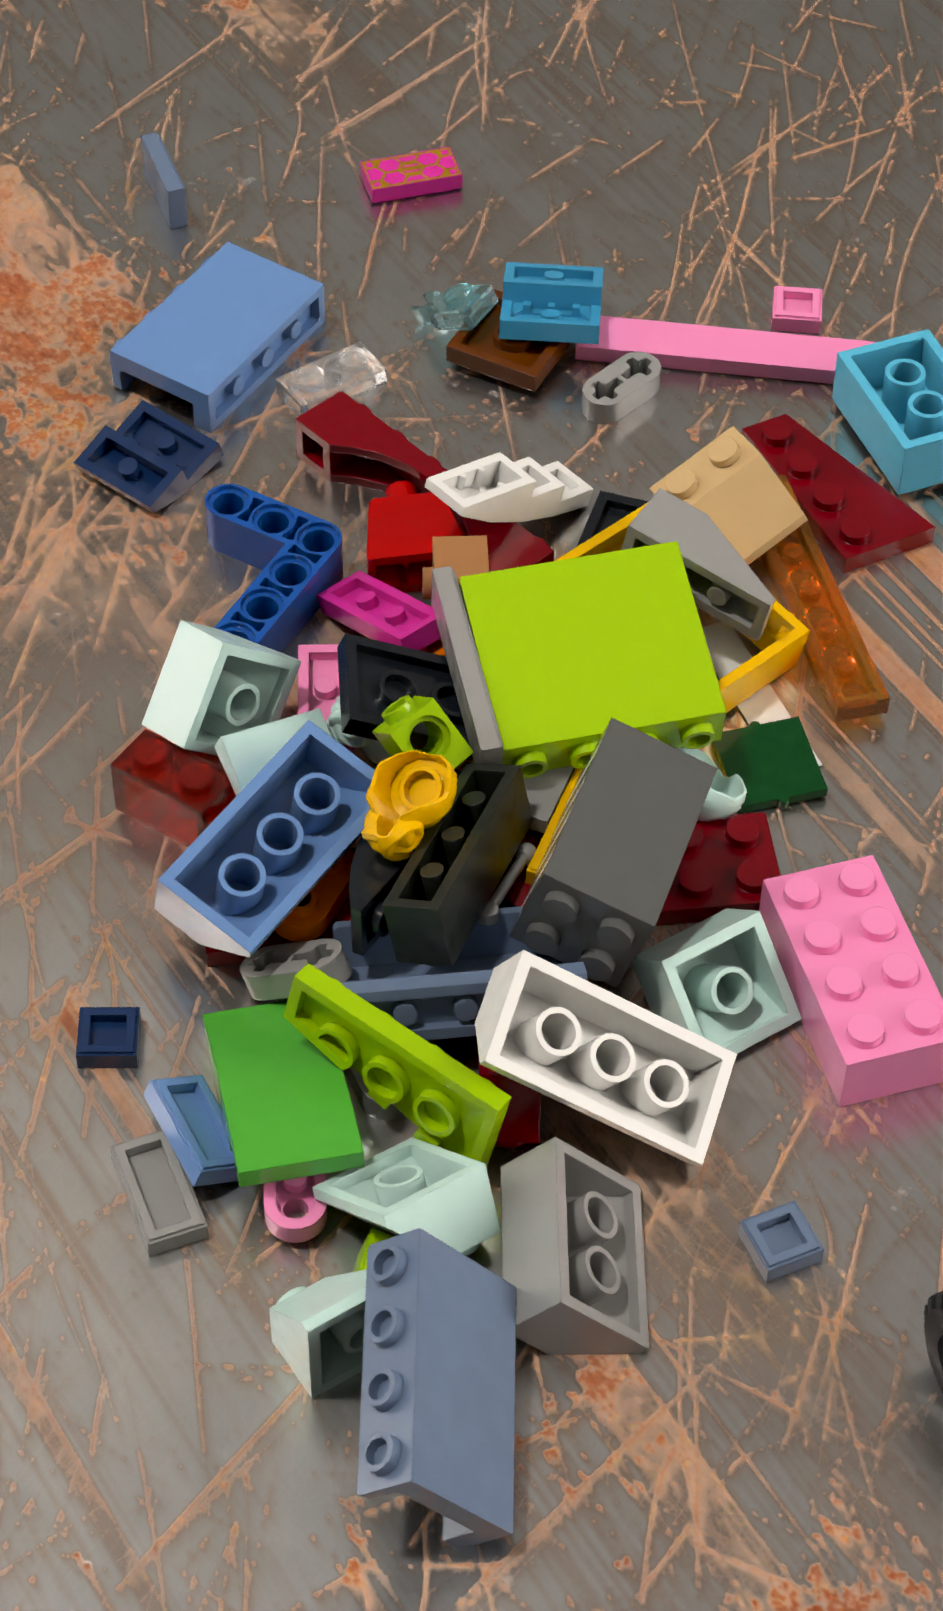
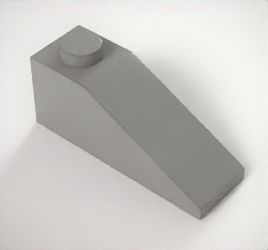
M660 488L628 525L621 550L678 541L696 607L758 641L763 635L776 599L706 513Z

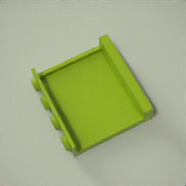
M678 541L459 577V588L503 743L502 764L521 765L523 778L537 777L547 770L569 766L583 769L611 718L674 748L700 749L710 745L713 741L721 740L727 711Z

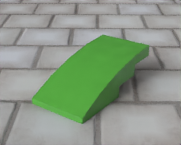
M287 1001L202 1014L218 1102L223 1112L239 1188L364 1167V1150L344 1072L283 1017Z

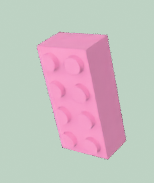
M870 855L764 879L759 911L802 1017L801 1023L838 1106L843 1107L942 1083L943 998L874 856Z

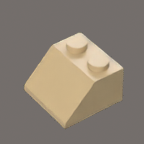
M734 425L649 488L653 496L661 488L706 513L748 565L808 521L804 512L761 453Z

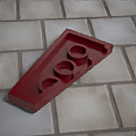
M787 414L742 428L741 434L761 453L806 515L808 521L804 525L843 574L933 542L936 528L934 525Z

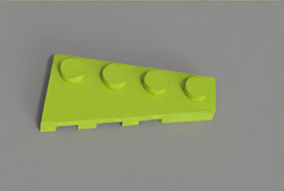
M307 963L293 978L283 1017L339 1069L345 1070L352 1066L362 1075L364 1084L369 1090L367 1094L384 1110L393 1104L418 1127L417 1131L412 1135L414 1138L485 1163L487 1168L512 1097L496 1087L488 1079L479 1076L446 1054L438 1046L429 1043L396 1021L388 1013L379 1010L344 987L338 980L329 977L310 963Z

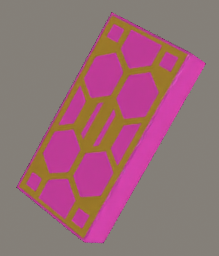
M450 146L360 162V175L372 203L462 188L463 175Z

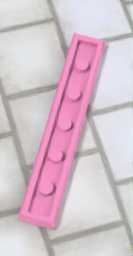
M601 316L599 344L576 343L575 359L613 363L627 353L639 351L654 355L660 361L662 368L834 384L837 353L876 342Z

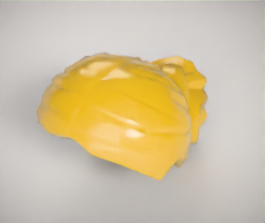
M411 750L397 753L381 761L376 766L371 785L366 793V801L370 809L365 816L364 829L361 834L372 849L380 852L384 858L391 861L408 859L423 838L424 829L439 823L453 806L457 793V773L447 759L442 755Z

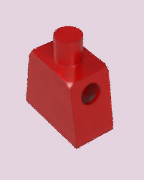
M397 481L388 486L385 492L386 497L374 498L369 502L367 574L403 593L423 591L422 567H432V537L463 536L447 504L432 492L417 494L416 487L409 481Z

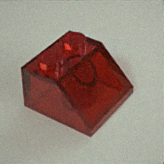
M145 729L110 764L116 809L186 847H189L236 797L217 755L183 749L150 729Z

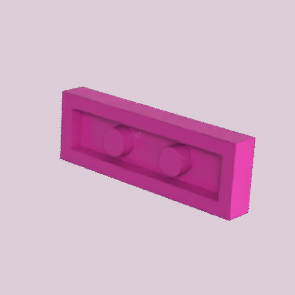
M360 570L316 595L322 613L370 639L426 652L432 647L433 642L441 638L433 607Z

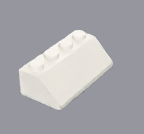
M522 950L493 969L475 1020L479 1062L481 1065L695 1167L703 1165L736 1059V1053L525 950Z

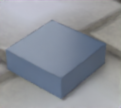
M795 1200L739 1221L737 1233L766 1283L822 1262L824 1248Z

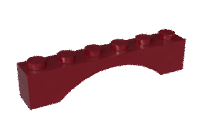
M342 390L295 418L297 457L330 482L358 485L386 492L388 486L394 482L409 481L414 484L418 494L430 492L424 487L428 477L448 471L435 457L425 454L409 442L400 431L392 429L376 417L366 405L359 404ZM450 508L463 536L487 535L489 572L554 561V550L550 548L548 543L544 539L534 536L517 522H486L466 518Z

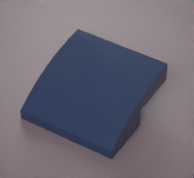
M142 400L116 431L105 425L74 461L77 469L154 513L178 499L195 485L220 460L224 453L218 442Z

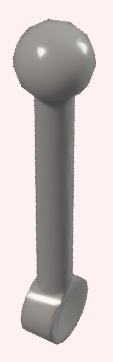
M529 842L520 844L515 853V861L491 896L477 921L479 924L488 926L498 922L501 902L525 865L530 864L536 852V847Z

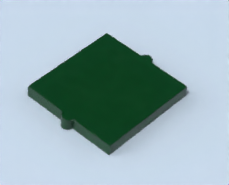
M799 716L764 724L752 721L749 727L722 732L721 740L712 742L723 775L731 777L738 774L747 789L745 802L742 804L738 814L778 806L780 809H786L790 803L827 796V785Z

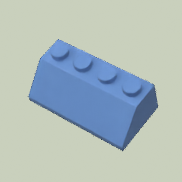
M308 720L157 880L154 909L199 945L250 958L362 835L365 816L370 809L366 801V793L371 785L375 770Z

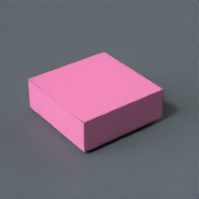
M774 286L771 331L820 334L823 289Z

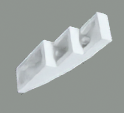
M501 452L428 477L424 486L460 516L486 522H525L554 517L588 506L594 490L559 461L545 466H541L531 457L512 462Z

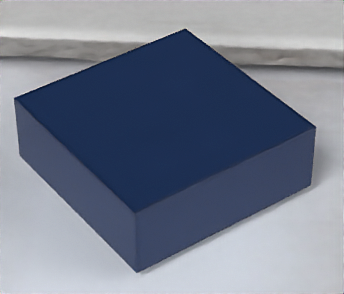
M80 1007L76 1047L77 1068H138L141 1031L140 1007Z

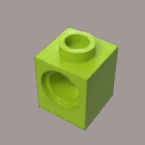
M405 695L384 710L381 716L385 721L372 731L390 756L414 750L411 746L410 735L413 728L420 722L426 726L428 731V741L421 752L444 756L454 769L474 753L432 697L414 696L411 698L410 695Z

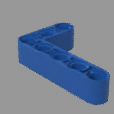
M236 484L215 486L205 496L207 539L209 545L217 552L258 568L262 572L214 628L283 653L319 610L320 604L316 595L343 579L342 532L331 522Z

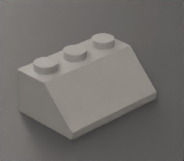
M557 1137L546 1141L501 1166L503 1279L516 1287V1338L547 1354H641L649 1350L640 1185Z

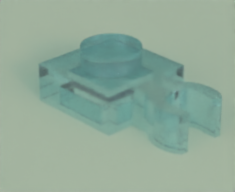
M459 283L448 288L443 294H440L438 291L424 293L423 297L427 304L412 306L411 310L419 325L428 326L433 324L436 331L472 330L499 300L491 285Z

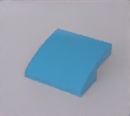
M506 262L499 339L599 344L604 267Z

